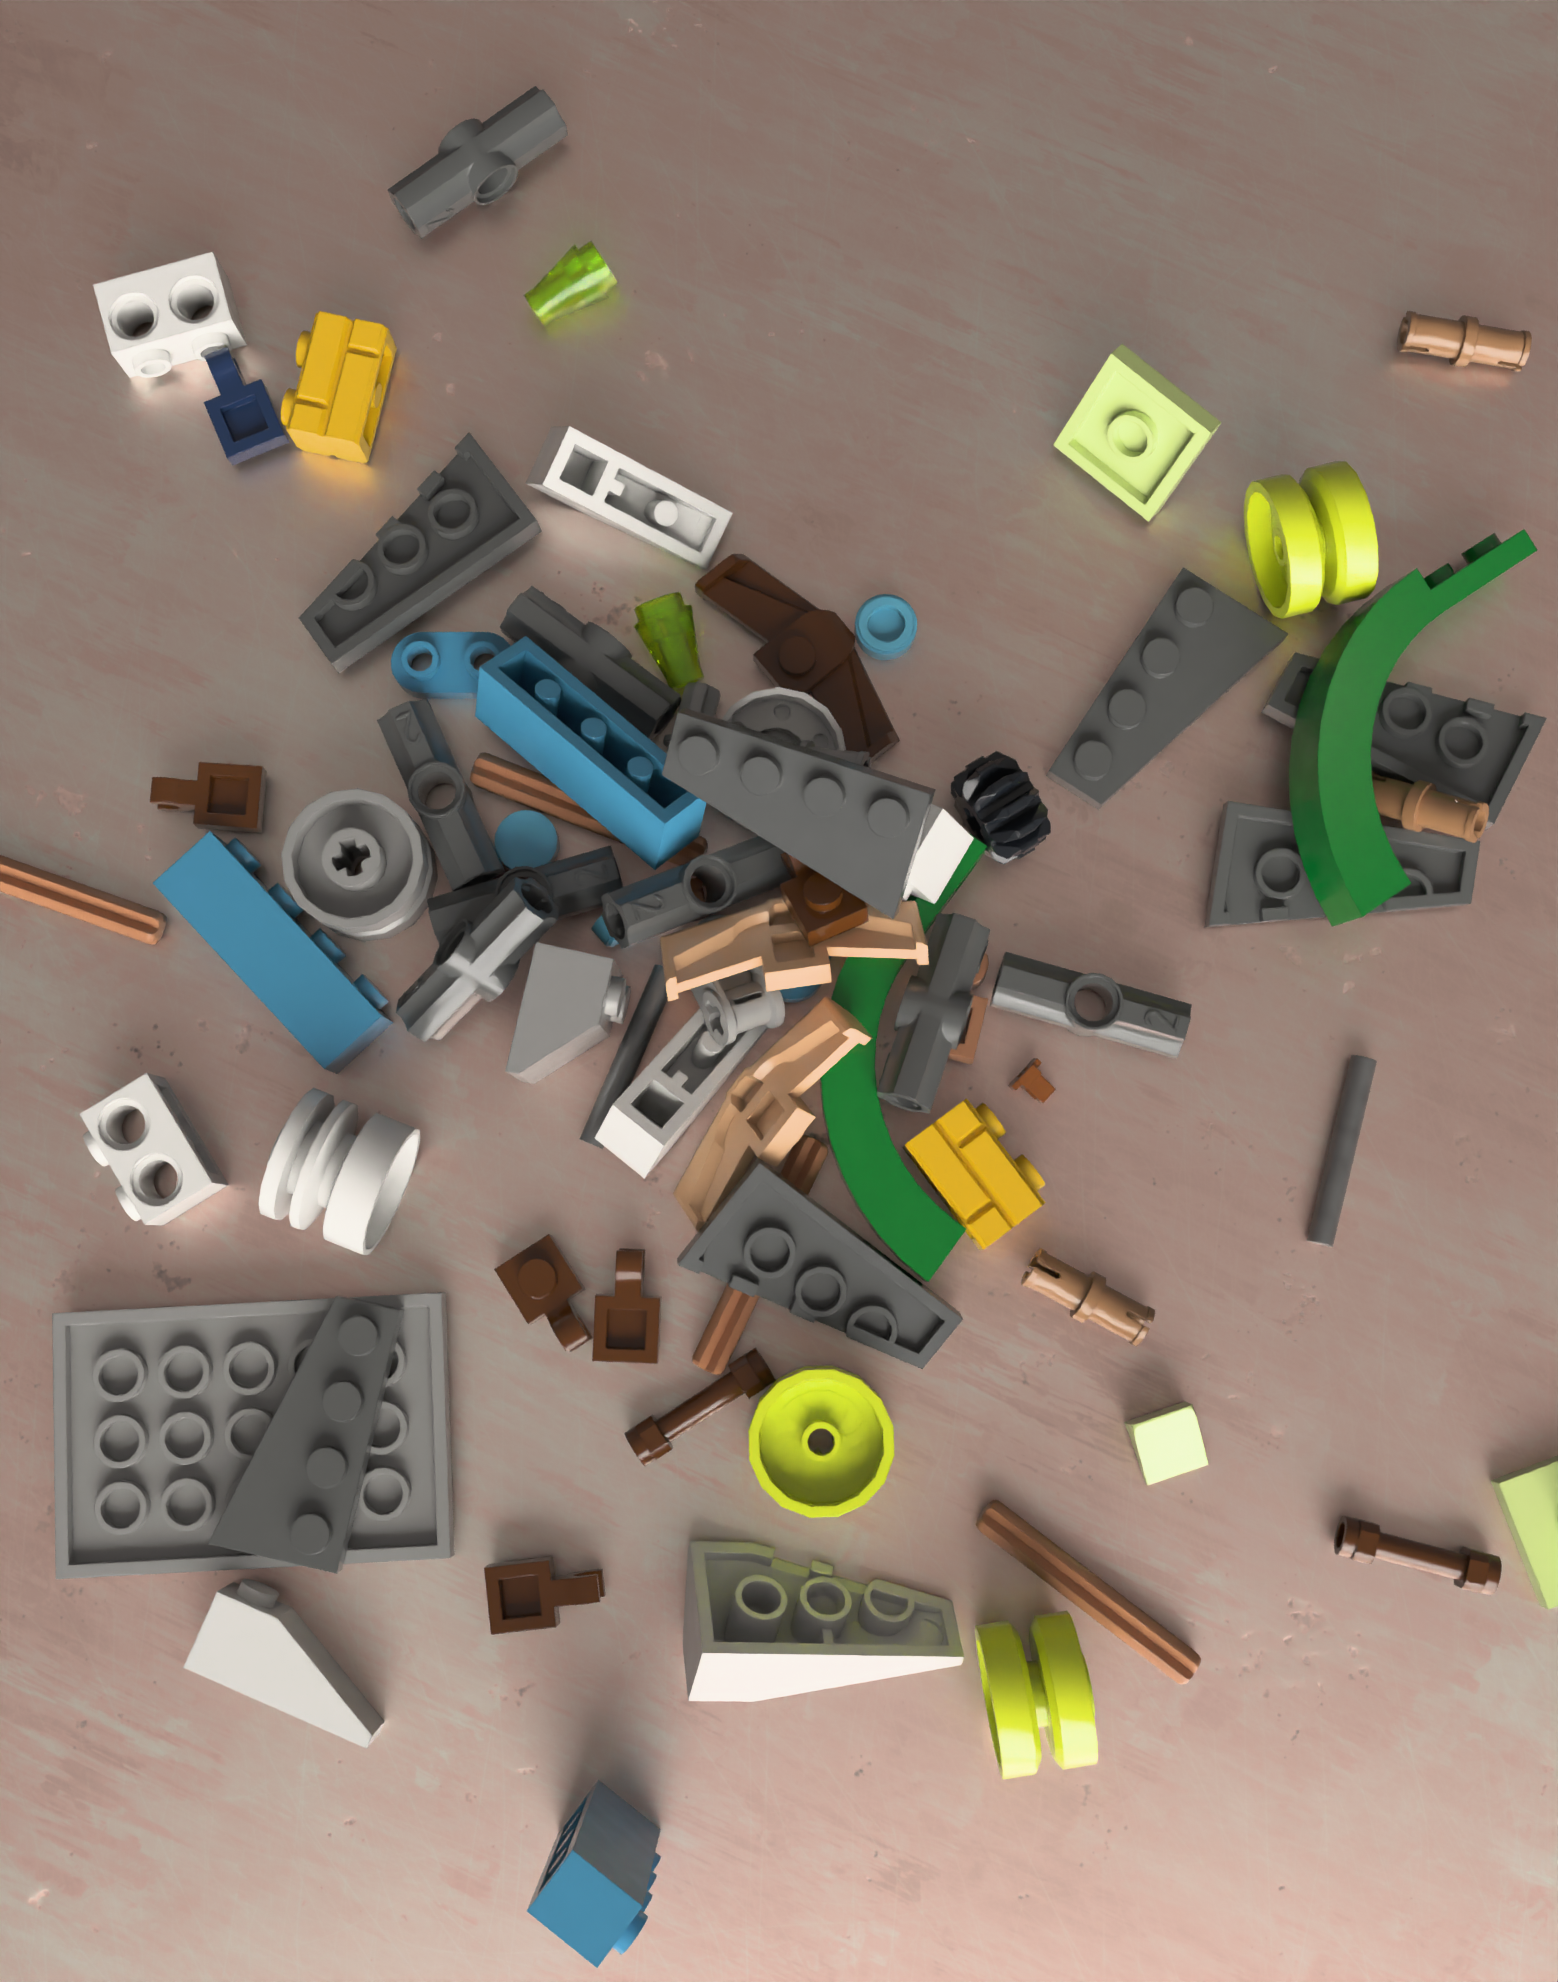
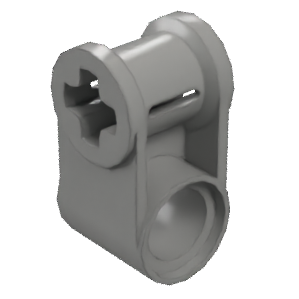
M709 915L702 919L698 925L726 915ZM762 966L691 989L702 1010L708 1031L719 1045L725 1046L733 1043L736 1040L737 1034L762 1025L773 1029L784 1023L785 1005L780 990L766 991Z

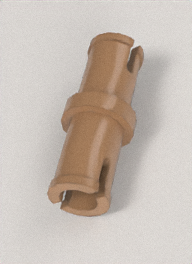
M1407 311L1406 317H1403L1399 327L1397 350L1399 352L1409 351L1449 358V363L1453 366L1466 367L1469 362L1509 368L1511 371L1520 372L1522 366H1525L1532 337L1530 331H1515L1480 325L1477 317L1463 315L1457 321Z
M1372 772L1375 801L1380 815L1401 820L1404 828L1416 832L1429 828L1464 838L1472 843L1477 842V838L1480 839L1489 816L1488 803L1474 802L1438 792L1435 784L1418 780L1414 784H1409Z
M1039 1248L1028 1264V1267L1032 1270L1031 1272H1024L1021 1285L1026 1288L1030 1287L1069 1308L1070 1317L1081 1323L1089 1319L1128 1340L1134 1346H1138L1143 1341L1150 1329L1143 1326L1145 1321L1148 1323L1153 1322L1155 1309L1149 1306L1146 1307L1107 1286L1106 1277L1094 1271L1088 1276L1049 1255L1042 1248Z

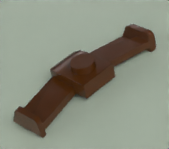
M731 554L696 582L695 592L704 600L710 601L766 642L763 647L753 654V661L776 688H786L804 692L808 695L811 693L815 700L828 708L842 729L847 751L869 752L871 763H873L900 741L854 647L856 636L835 612L817 608L744 554Z

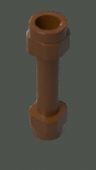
M756 1347L728 1365L731 1370L729 1373L659 1419H656L652 1414L624 1433L632 1450L644 1466L673 1449L671 1441L741 1395L746 1394L750 1399L776 1381L775 1376Z
M1348 1516L1341 1517L1335 1533V1554L1352 1560L1372 1564L1374 1558L1453 1578L1454 1585L1462 1589L1488 1595L1495 1593L1500 1582L1502 1571L1500 1557L1464 1546L1459 1552L1380 1532V1525Z

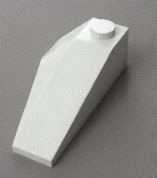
M690 1541L687 1558L682 1643L688 1701L754 1702L962 1664L964 1654L951 1600L879 1579L867 1585L832 1574L834 1569L832 1565L813 1560L812 1566L809 1568L773 1557L775 1548L754 1542Z

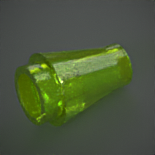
M590 240L579 249L574 244L541 281L524 294V297L545 327L558 318L609 298L606 292L619 283Z
M681 592L663 595L637 606L634 611L638 623L633 627L664 675L668 686L676 690L685 687L688 682H698L705 677L700 665L692 605H685Z

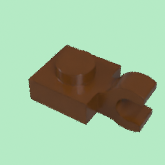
M199 762L197 780L152 777L150 803L158 804L157 809L163 811L188 812L194 810L193 824L198 829L262 833L267 771L263 766Z
M788 853L780 854L781 860L792 878L780 884L782 899L809 947L869 922L868 908L863 900Z
M546 1235L494 1269L526 1322L533 1324L546 1315L553 1332L566 1352H573L593 1339L587 1326L570 1301V1299L586 1289L552 1235Z
M620 1248L617 1250L615 1294L595 1295L592 1361L657 1364L659 1362L662 1296L642 1295L645 1273V1249Z
M553 1556L493 1563L484 1567L491 1635L556 1628L560 1624V1606L597 1603L601 1601L600 1597L605 1596L603 1569L578 1571L555 1576Z

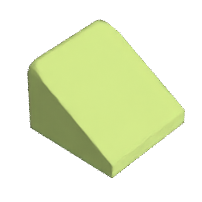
M1184 1401L1124 1422L1146 1485L1209 1465L1193 1404Z

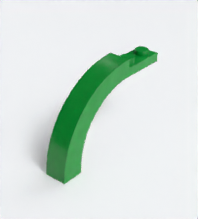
M1525 529L1503 542H1500L1495 533L1486 537L1461 553L1467 565L1456 572L1447 563L1423 578L1416 568L1385 587L1364 603L1341 626L1323 651L1310 675L1299 704L1292 734L1289 760V800L1294 835L1303 867L1314 894L1332 927L1365 916L1411 884L1395 856L1383 829L1375 801L1372 781L1371 744L1373 725L1386 681L1398 658L1427 624L1537 551L1536 546Z
M972 836L974 838L935 904L911 894L908 897L907 901L917 902L925 934L935 922L938 913L944 910L982 858L987 846L974 836ZM847 957L838 975L831 999L850 1012L868 1031L872 1039L866 1045L860 1043L855 1045L819 1079L822 1115L829 1147L847 1191L872 1231L901 1263L924 1282H928L966 1228L939 1208L918 1186L906 1169L890 1139L877 1097L875 1048L879 1020L889 990L907 959Z

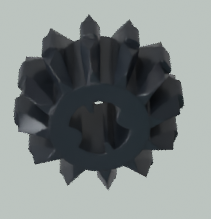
M998 751L985 758L981 756L967 764L965 770L954 776V781L951 783V795L955 800L954 807L963 819V825L968 828L972 836L987 846L984 852L985 855L1004 865L1015 858L1021 859L1034 851L1035 847L1051 833V825L1047 818L1048 809L1042 803L1039 797V790L1031 783L1028 773L1020 769L1015 759Z

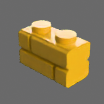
M319 311L315 314L311 332L305 330L301 332L296 348V364L298 368H301L297 388H288L286 390L281 406V422L284 426H287L286 430L297 448L326 456L335 455L340 459L363 464L369 461L397 350L389 329L383 324L360 319L350 320L346 316Z
M966 1098L908 1141L902 1148L958 1223L966 1228L965 1232L979 1250H984L1046 1203L1037 1192L1045 1186V1182L1023 1154L1013 1160L998 1139L1005 1135L1006 1131L985 1103H981L974 1108Z

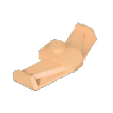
M782 897L768 899L764 904L662 936L660 938L668 1002L679 999L678 993L759 966H762L767 992L831 983L829 956L916 959L917 965H928V945L917 902L902 900L899 912L894 919L865 902L868 908L869 922L811 947L807 944Z
M824 997L750 1067L744 1068L726 1092L724 1102L673 1192V1195L697 1232L743 1177L755 1154L759 1159L775 1167L779 1165L815 1119V1115L800 1096L858 1043L866 1045L872 1039L868 1031L850 1012L829 997Z

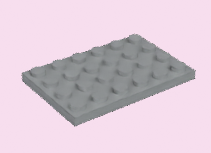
M446 1292L350 1297L403 1309L404 1314L344 1564L451 1558L455 1555ZM335 1298L52 1313L56 1579L301 1566L210 1545L208 1542Z

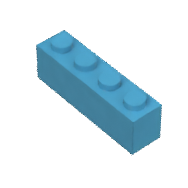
M527 636L479 667L475 717L650 867L656 870L699 837L707 803L662 775L667 753Z
M209 831L158 877L153 884L325 1070L338 1074L393 1023L381 1010L389 1000L364 974H361L354 981L338 964L346 957L343 950L321 928L314 934H311L298 921L296 917L304 910L297 905L295 899L278 882L269 889L254 872L262 864L240 840L235 837L227 844Z
M598 1780L558 1833L527 1912L596 1968H598L612 1948L622 1955L636 1939L648 1919L644 1911L653 1896L648 1891L657 1877L653 1871L661 1859V1856L655 1852L661 1829Z

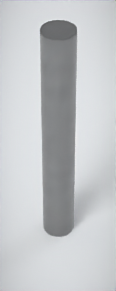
M655 964L581 1134L580 1140L603 1149L604 1146L595 1139V1136L612 1104L631 1085L668 997L663 966Z
M1351 1055L1307 1238L1309 1242L1333 1247L1377 1063L1374 1059Z

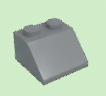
M535 943L505 1070L507 1073L521 1082L535 1084L610 1037L613 1022L623 1024L629 1005L631 987L626 986V978H623L624 975L614 959L549 944Z

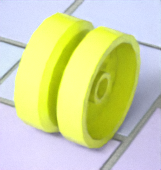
M1334 461L1306 468L1299 483L1291 475L1286 474L1250 483L1246 490L1244 502V529L1247 550L1256 585L1265 605L1273 616L1283 619L1312 612L1319 604L1321 596L1328 603L1334 605H1341L1370 596L1375 590L1378 577V542L1375 522L1367 493L1358 474L1346 461Z
M832 1364L804 1365L778 1377L759 1398L748 1430L749 1461L761 1487L783 1508L809 1518L839 1517L865 1505L885 1483L895 1456L894 1427L878 1393L858 1374ZM823 1428L832 1433L833 1447L826 1453H822L819 1447L814 1451L809 1447V1435L816 1429Z
M1068 1611L1034 1616L1029 1628L1032 1661H1026L1020 1635L1008 1620L975 1625L976 1649L985 1706L1002 1780L1037 1773L1042 1759L1039 1728L1041 1727L1045 1729L1053 1759L1063 1770L1097 1764L1098 1744L1094 1719V1697L1087 1664L1081 1652L1077 1632Z

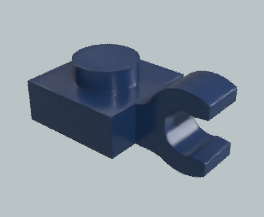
M228 347L204 355L221 394L218 397L205 401L204 404L229 462L232 465H236L290 443L262 379L246 385L236 359L232 357Z

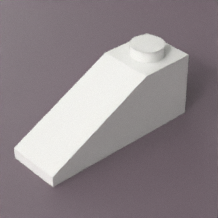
M570 426L551 427L525 483L590 517L702 569H707L732 515V512Z
M699 1008L612 1104L595 1139L645 1178L683 1135L768 1028L762 1025L737 1034L736 1040L733 1043L725 1046L719 1045L708 1031L702 1010Z
M243 1579L241 1584L232 1582L217 1591L183 1668L367 1749L379 1735L384 1720L292 1607L277 1601L279 1593L266 1584L250 1579Z

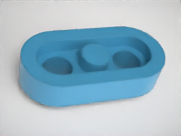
M417 632L404 637L396 645L391 657V669L402 689L413 697L420 699H477L479 671L474 668L475 659L481 654H491L495 657L510 647V644L503 637L490 632ZM425 653L432 656V663L426 670L416 671L412 669V661L417 655Z

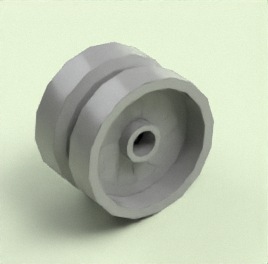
M359 788L330 792L307 805L289 827L281 853L284 882L297 905L336 934L363 942L392 938L414 925L427 909V899L433 897L438 879L435 851L423 830L407 811L383 794ZM362 861L361 868L363 872L355 875V868Z

